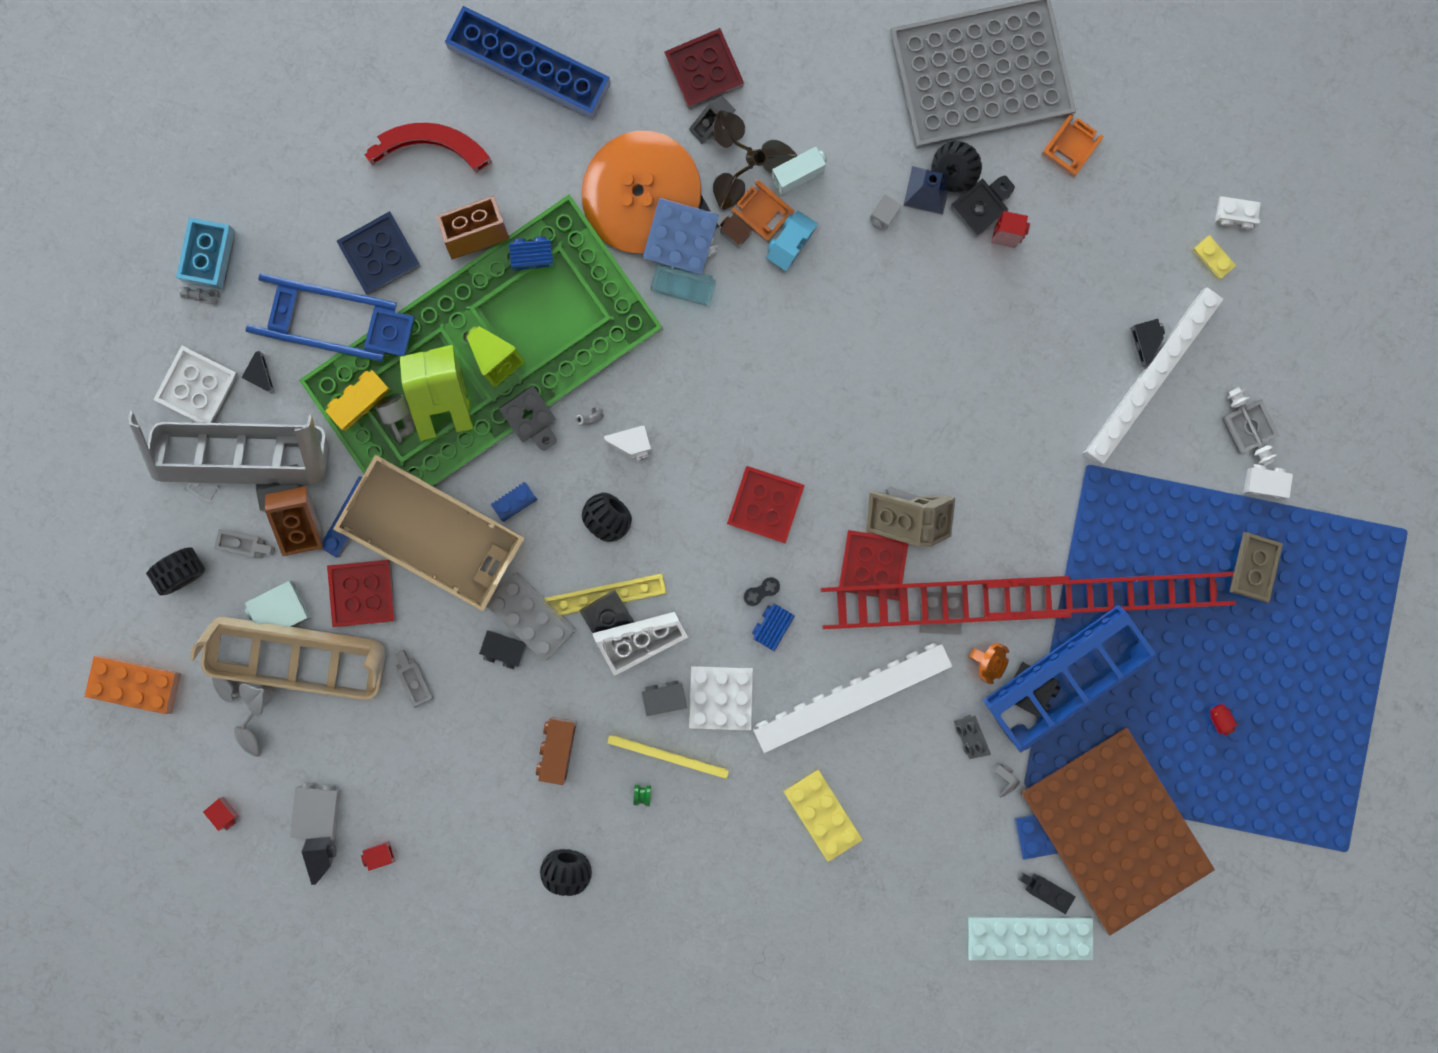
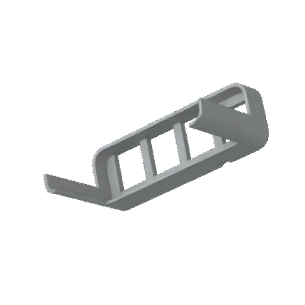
M129 411L128 423L151 477L156 481L271 484L277 482L286 485H314L321 482L325 476L329 450L328 442L323 428L314 425L312 415H308L306 425L159 422L151 428L148 442H146L133 411ZM169 437H198L194 464H164ZM208 438H237L233 465L204 464ZM247 439H276L272 466L243 465ZM285 446L299 447L305 467L282 466Z

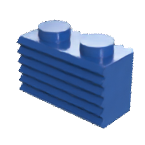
M545 236L535 237L534 241H526L524 238L514 239V243H509L511 268L513 271L554 267L552 243Z
M523 482L522 485L519 484V487L512 489V492L509 491L502 498H498V501L495 500V503H491V506L500 520L505 522L538 499L529 485Z
M773 604L772 607L769 605L766 607L762 614L765 617L762 624L757 623L752 634L755 635L753 640L775 652L795 615Z

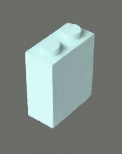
M814 147L772 169L771 179L780 196L824 174L827 159L822 150L818 151L817 147Z
M288 581L245 602L247 617L257 624L269 623L295 627L311 619L294 581Z

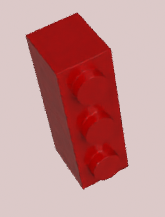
M1003 211L995 223L991 243L1015 248L1018 243H1022V240L1028 235L1030 223L1027 222L1028 216Z

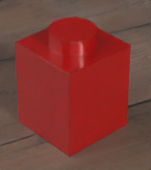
M224 797L217 799L203 811L218 831L224 828L226 831L236 824L235 819L239 817Z
M390 841L367 848L362 851L363 855H361L364 867H368V871L396 861Z

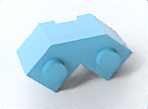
M797 211L794 216H788L783 224L785 226L784 230L777 240L773 239L767 248L770 252L766 258L785 271L794 263L802 247L810 239L818 223L800 211Z

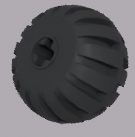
M962 141L948 142L936 151L932 160L931 170L947 175L945 184L947 191L963 192L972 188L979 180L982 171L981 157L976 149L968 143Z
M609 493L595 494L586 501L582 511V520L587 529L597 538L606 542L621 539L627 534L631 526L632 517L630 511L622 501Z
M559 849L550 852L540 867V877L544 887L549 892L556 895L559 894L560 896L580 894L589 885L592 876L591 865L586 856L570 849Z

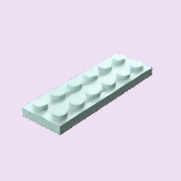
M967 917L968 960H1093L1092 917Z

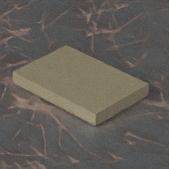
M1243 532L1230 592L1263 603H1270L1283 543Z

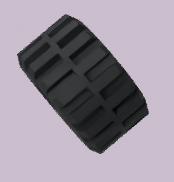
M188 547L162 558L149 568L146 575L157 593L161 596L171 594L190 584L203 574L205 567L194 549Z

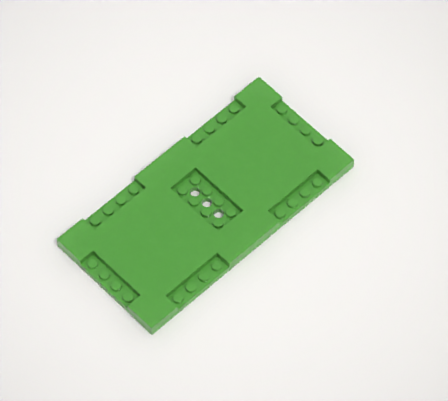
M570 194L510 234L509 240L494 245L397 312L415 317L406 355L422 351L427 352L431 349L448 345L454 346L467 390L466 397L470 400L469 414L474 427L473 431L468 430L457 433L451 413L446 411L430 415L437 438L421 442L416 429L414 433L403 438L402 443L398 444L388 424L382 423L375 408L377 405L371 408L348 430H341L325 412L328 409L327 405L333 399H339L343 396V391L352 384L354 386L359 382L358 378L366 371L370 372L373 370L390 388L391 392L384 398L394 394H403L406 399L401 380L400 356L385 353L384 361L379 362L337 353L299 379L363 474H365L374 456L377 455L434 487L515 432L499 410V407L533 385L545 404L550 408L561 401L564 396L626 353H630L663 330L662 325ZM545 236L546 239L551 240L554 267L512 270L509 243H514V239L524 238L526 241H534L535 237ZM480 326L513 345L526 361L495 388L481 373L470 344L464 340L465 334L473 327ZM367 333L350 344L349 347L364 350ZM523 410L524 415L522 417L530 419L533 410ZM402 420L394 422L397 430L405 427Z

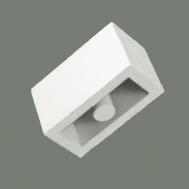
M1254 465V467L1247 469L1243 493L1283 500L1290 498L1293 474L1287 473V469L1274 468V471L1267 470V466Z

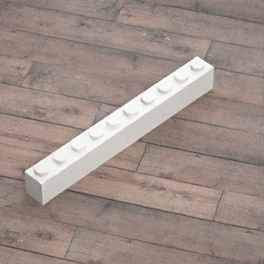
M1208 287L1199 293L1156 352L1151 363L1140 374L1083 455L1098 466L1106 462L1223 301L1222 297Z
M936 642L924 647L926 651L919 654L917 651L906 655L907 659L899 662L897 659L888 663V668L882 671L880 668L868 672L869 677L862 679L861 676L849 681L851 685L845 688L840 685L831 689L832 694L824 697L823 694L812 698L813 702L805 705L803 702L794 706L793 712L787 714L786 711L775 715V720L769 723L766 719L755 724L757 728L753 730L763 752L766 753L951 668L952 664L943 645H937Z

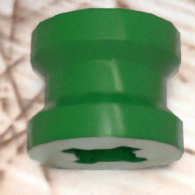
M635 785L633 805L644 804L645 806H650L651 786L640 787V785Z

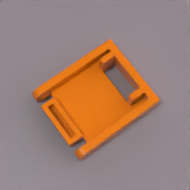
M1070 114L1042 152V155L1075 177L1103 139V136L1100 134L1096 141L1092 140L1097 131L1079 118L1071 125L1069 122L1073 119L1074 115ZM1056 150L1073 161L1071 166L1054 155Z
M757 180L755 185L760 190L758 191L751 186L736 203V206L742 211L739 212L733 207L731 212L768 243L783 226L788 216H792L795 210ZM777 213H780L783 218L771 231L767 225Z

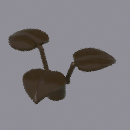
M720 110L714 119V138L724 148H728L734 143L736 146L746 150V162L748 163V166L735 173L734 176L730 173L718 175L713 183V193L719 207L727 209L734 206L745 193V183L737 179L739 175L752 169L753 166L762 165L768 173L772 174V169L797 157V154L791 147L779 140L766 141L762 145V149H752L739 143L737 140H740L745 134V124L738 115Z

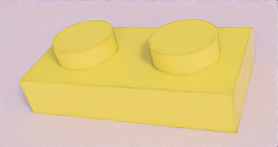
M1210 235L1193 249L1196 255L1219 280L1236 266Z

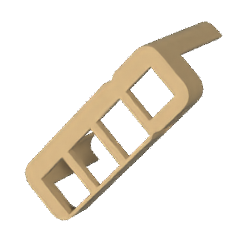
M217 617L209 624L195 643L190 660L194 661L203 648L201 668L207 676L213 678L369 700L375 697L381 685L385 648L379 641L369 638L269 623L257 624L254 621L229 617ZM222 634L252 639L249 665L218 660ZM261 640L292 645L287 679L257 674ZM301 646L331 651L327 685L296 680ZM340 652L367 656L363 668L369 670L366 690L336 686Z

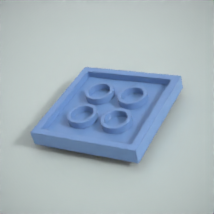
M659 197L643 258L702 275L719 214Z

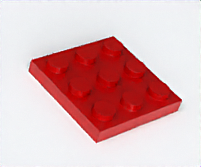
M746 466L727 525L785 544L805 485Z
M848 530L839 587L902 584L908 543L881 535ZM887 589V599L899 601V589ZM866 590V596L878 598V590ZM845 591L847 593L858 594L857 591Z
M390 560L327 566L332 627L395 621Z

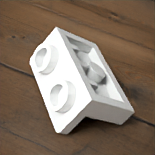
M1220 196L1218 198L1215 222H1220L1222 226L1226 227L1240 225L1242 229L1253 230L1261 222L1259 219L1261 202Z

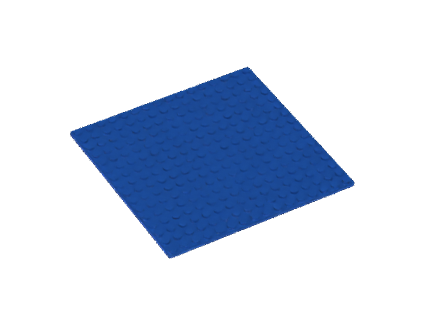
M1087 465L1064 575L1069 576V580L1234 572L1243 532L1283 543L1270 603H1263L1231 593L1230 587L1233 576L1215 577V583H1217L1216 602L1236 601V605L1125 610L1158 657L1151 664L1138 670L1132 677L1122 681L1115 689L1102 695L1098 701L1092 702L1085 707L1081 713L1075 714L1065 724L1052 730L1048 736L1035 742L1030 749L1024 785L1027 787L1032 786L1127 727L1183 819L1347 852L1350 846L1407 540V530L1115 469ZM1194 578L1196 603L1210 602L1209 578ZM1174 579L1175 604L1190 603L1188 579ZM1153 580L1155 605L1169 604L1168 580ZM1133 581L1134 606L1149 605L1147 581ZM1112 582L1114 607L1117 605L1120 607L1128 606L1127 582ZM1092 583L1094 608L1108 607L1106 583ZM1071 584L1073 609L1088 608L1086 584ZM1062 585L1058 610L1067 609L1065 585ZM1109 611L1071 613L1072 617L1056 618L1050 652ZM1128 626L1104 641L1102 646L1118 667L1130 659L1126 650L1137 640ZM1094 648L1067 668L1082 691L1113 671L1097 648ZM1063 672L1053 677L1059 681L1058 686L1061 688L1055 698L1051 697L1048 702L1051 705L1047 712L1048 715L1078 695ZM1222 703L1229 707L1237 723V726L1234 727L1236 731L1226 736L1223 733L1218 734L1209 712L1211 708ZM1042 715L1040 718H1036L1035 725L1044 719Z

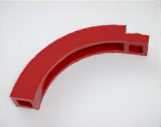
M410 123L387 130L377 136L381 144L371 146L367 153L364 154L373 166L396 150L411 145L428 144L443 147L456 153L469 164L475 174L492 163L485 150L469 136L449 126L435 123Z

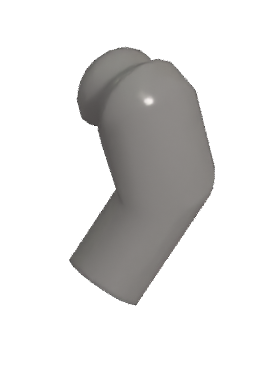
M596 407L592 408V415H577L575 418L576 424L591 425L602 420L604 416L602 414L603 409Z

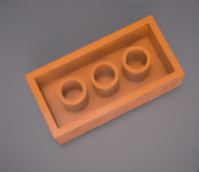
M94 656L84 697L162 714H172L181 673L103 656Z

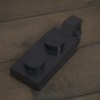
M1022 872L1018 879L1028 885L1025 890L1065 915L1076 897L1035 873L1031 878Z

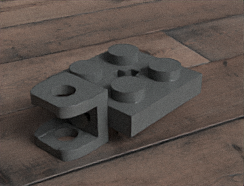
M533 385L499 407V410L522 443L531 437L542 451H546L557 443L556 436L548 426L556 418ZM524 409L528 411L533 410L530 419L522 417ZM543 437H548L546 441H542Z

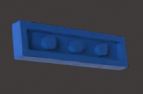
M359 476L323 539L322 549L336 558L341 555L350 538L335 531L333 528L356 490L362 476Z

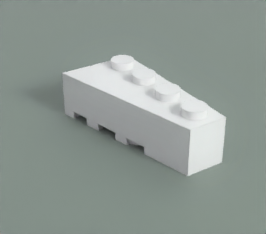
M675 612L592 633L614 676L688 638Z

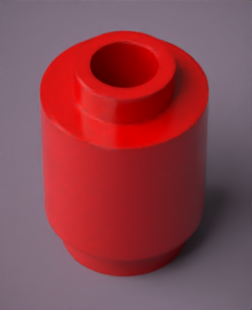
M1224 703L1209 710L1210 718L1218 734L1223 733L1226 736L1236 731L1234 727L1237 726V723L1229 707H1226Z

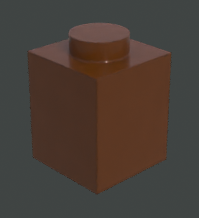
M735 214L730 218L727 216L720 224L722 227L720 233L738 249L752 234V229Z

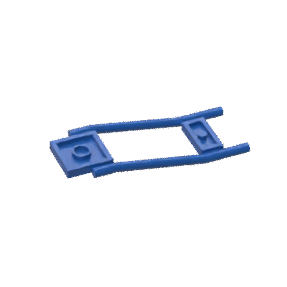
M263 273L259 274V281L275 284L278 287L267 325L268 329L247 324L246 332L379 362L384 361L385 353L400 357L406 355L415 317L395 312L397 308L396 302L297 282ZM298 290L375 306L364 350L288 334L298 297Z

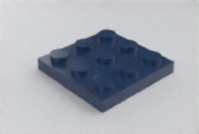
M390 211L336 241L366 295L421 266Z

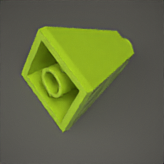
M473 327L469 330L467 339L480 371L494 388L526 362L513 345L482 327Z

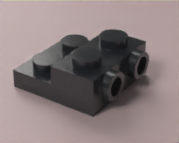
M1022 662L1014 678L1029 668L1030 665ZM1054 678L1033 691L1034 696L1046 713L1051 707L1048 704L1050 698H1055L1061 688L1058 686L1059 681ZM1028 696L1015 704L1038 718L1041 717L1040 712Z

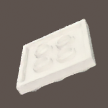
M181 346L153 400L196 422L213 423L238 373Z
M691 666L689 728L751 730L753 668Z

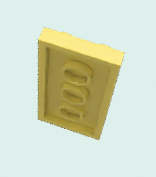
M818 769L783 791L827 862L863 840Z

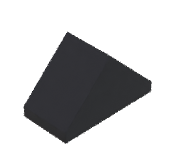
M257 351L254 353L241 378L271 394L275 393L264 354Z

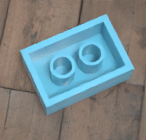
M189 217L176 278L186 283L223 289L235 230L230 225Z

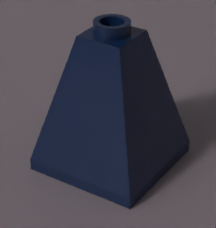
M912 166L903 206L943 215L948 191L945 188L947 175Z

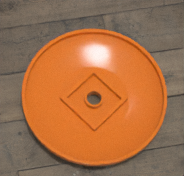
M652 131L625 133L606 143L589 163L582 183L584 213L598 236L610 246L633 254H644L659 197L698 209L701 202L700 175L691 155L672 138ZM643 186V194L635 196V187Z

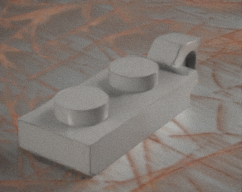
M218 529L214 549L261 558L262 553L273 555L275 547L264 545L265 540L259 537Z
M405 650L396 653L400 663L396 665L397 673L413 707L415 708L432 700V694L414 658L409 659Z

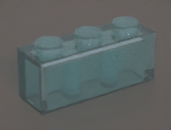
M661 264V266L656 265L650 290L654 293L710 307L716 280L709 274L702 273L699 276L687 270L681 269L680 271L673 269V266Z

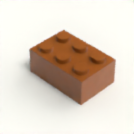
M494 195L436 216L451 260L510 239Z
M307 486L265 494V512L282 556L323 548V530Z
M552 717L549 721L545 722L543 734H546V741L541 743L539 755H543L542 762H539L536 768V776H539L538 781L558 785L566 783L577 721Z

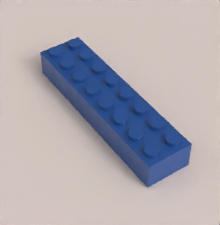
M462 6L445 40L449 50L591 119L594 118L611 84L609 76L465 6Z

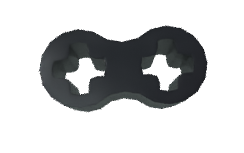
M773 577L766 578L759 587L749 588L745 591L743 596L744 602L749 606L758 605L764 597L776 595L780 590V583ZM769 581L776 584L774 592L765 590L766 582ZM751 591L753 594H758L757 602L755 603L752 600H747Z

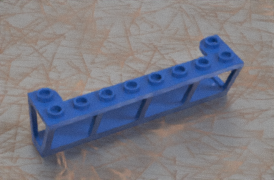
M1117 605L982 701L1005 735L1021 753L1029 749L1041 738L1048 736L1058 726L1065 724L1072 716L1081 713L1092 702L1098 701L1102 695L1115 689L1122 681L1132 677L1142 667L1151 664L1158 656L1127 612ZM1128 626L1137 641L1126 650L1130 659L1117 667L1103 648L1102 643ZM1094 648H1097L1113 671L1082 691L1067 668ZM1060 672H1063L1078 695L1048 715L1034 696L1033 691ZM1028 696L1044 719L1030 729H1027L1023 724L1009 729L1001 714Z

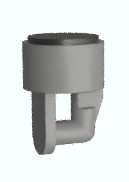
M403 394L388 396L376 404L375 408L382 423L388 424L398 444L402 443L403 438L415 432L414 420ZM402 420L405 427L397 430L394 422Z

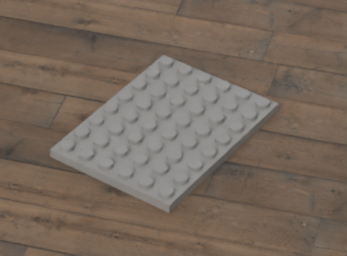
M1020 0L893 27L890 30L917 147L1076 113L1051 0Z

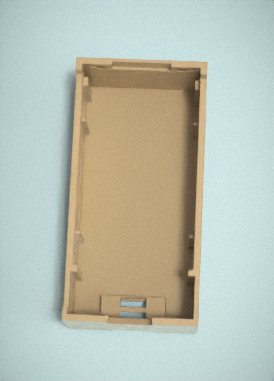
M377 455L374 456L333 528L335 531L344 534L481 611H484L500 579L524 540V537ZM488 556H491L493 559L485 572L481 569ZM495 560L500 561L493 576L489 575L488 573Z

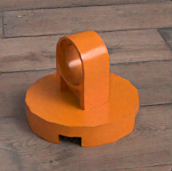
M1000 643L991 645L985 653L972 648L969 658L980 663L979 678L982 681L993 684L995 678L1000 679L1009 662V659L1006 658V653H1009V649Z

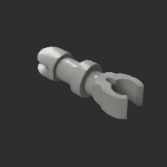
M181 287L178 291L181 298L189 299L190 297L195 298L197 301L203 299L211 304H216V297H220L219 291L216 289L203 291L200 288L192 290L189 287Z

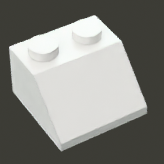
M644 425L604 436L609 446L631 458L642 460L648 458V454L652 453Z

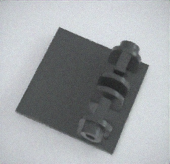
M968 715L963 717V719L954 721L956 732L961 737L964 751L969 759L991 755L976 716Z

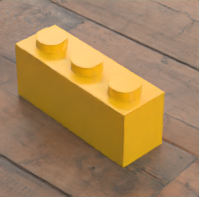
M373 370L364 372L358 378L359 382L354 386L352 384L343 391V396L339 399H333L327 405L328 409L325 412L341 430H348L391 392L390 388Z

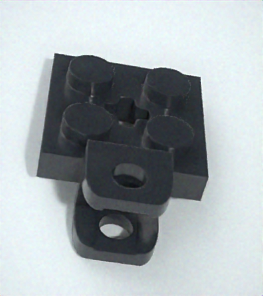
M1005 175L996 179L990 186L982 178L954 201L951 207L977 237L998 220L1003 211L1009 210L1003 202L1012 195L1015 186ZM1000 186L1006 187V190H1002ZM975 203L979 205L983 203L985 205L983 207L984 212H976Z

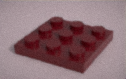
M721 28L664 51L688 109L744 85L742 76Z

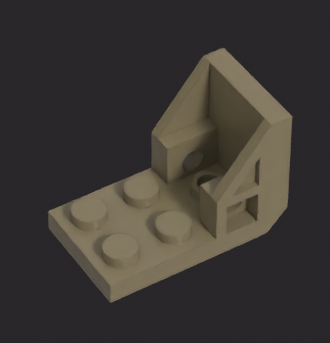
M872 491L869 497L866 531L918 547H932L951 537L955 498L951 496L916 497L909 501Z

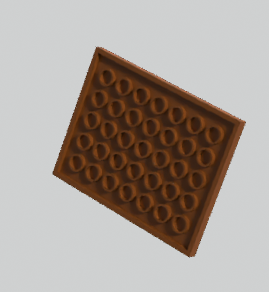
M1127 727L1020 792L1109 936L1215 871Z

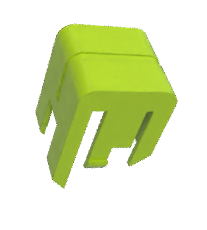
M448 345L431 349L427 352L422 351L401 356L402 386L420 441L425 442V440L437 438L430 415L450 411L457 433L468 430L473 431L474 427L469 414L470 400L466 397L467 390L454 346Z

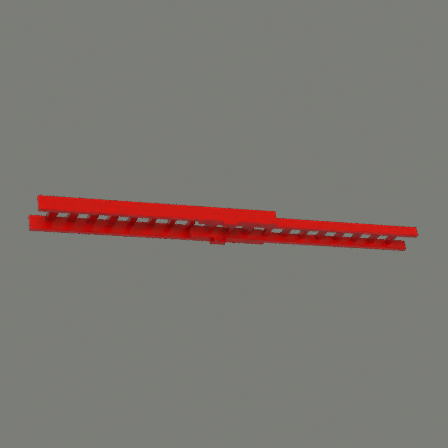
M1234 572L1069 580V576L820 588V592H837L838 625H822V630L1072 617L1071 613L1105 612L1115 608L1112 582H1127L1128 606H1121L1124 610L1236 605V601L1216 602L1217 583H1215V577H1230L1234 575ZM1194 578H1209L1210 602L1196 603ZM1174 579H1188L1190 603L1175 604ZM1153 580H1168L1169 604L1155 605ZM1133 581H1147L1149 605L1134 606ZM1092 583H1106L1108 607L1094 608ZM1071 584H1086L1088 608L1073 609ZM967 585H982L984 617L969 618ZM1051 585H1065L1067 609L1052 610ZM947 586H962L963 618L949 619ZM1030 586H1044L1045 610H1031ZM927 587H941L943 619H928ZM1010 587H1023L1025 611L1011 612ZM907 588H920L922 620L909 621ZM988 588H1003L1004 612H989ZM887 589H899V622H888ZM866 590H878L879 623H868ZM845 591H857L858 624H847Z

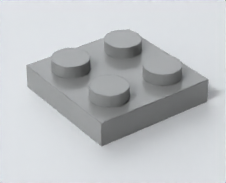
M927 592L928 619H943L941 592ZM947 592L949 619H961L963 607L962 593ZM920 607V620H922L921 607ZM962 623L920 625L919 632L961 634Z

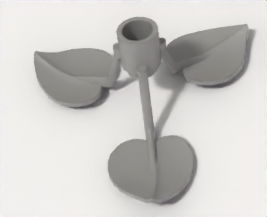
M212 677L215 690L224 701L230 703L234 700L233 697L241 696L243 701L246 702L252 713L242 723L241 727H235V737L239 745L246 752L256 757L260 756L258 754V741L254 734L246 729V725L254 715L259 716L262 714L264 702L274 696L272 687L260 685L255 688L248 684H241L239 686V693H236L229 680Z

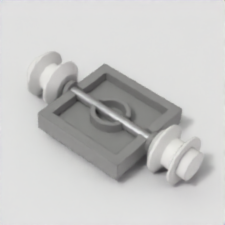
M1238 387L1228 392L1230 396L1226 399H1232L1233 403L1230 407L1239 408L1237 411L1223 417L1240 454L1257 447L1258 450H1256L1254 456L1260 457L1261 460L1258 464L1263 463L1266 466L1275 461L1274 457L1277 454H1272L1271 449L1273 446H1265V443L1279 437V434L1262 399L1246 406L1245 403L1249 400V397H1244L1243 395L1246 389L1241 390Z

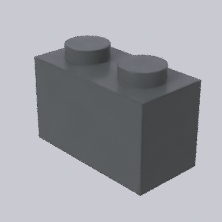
M678 680L666 682V687L658 688L657 684L646 686V691H642L646 716L687 708L683 683L678 684Z

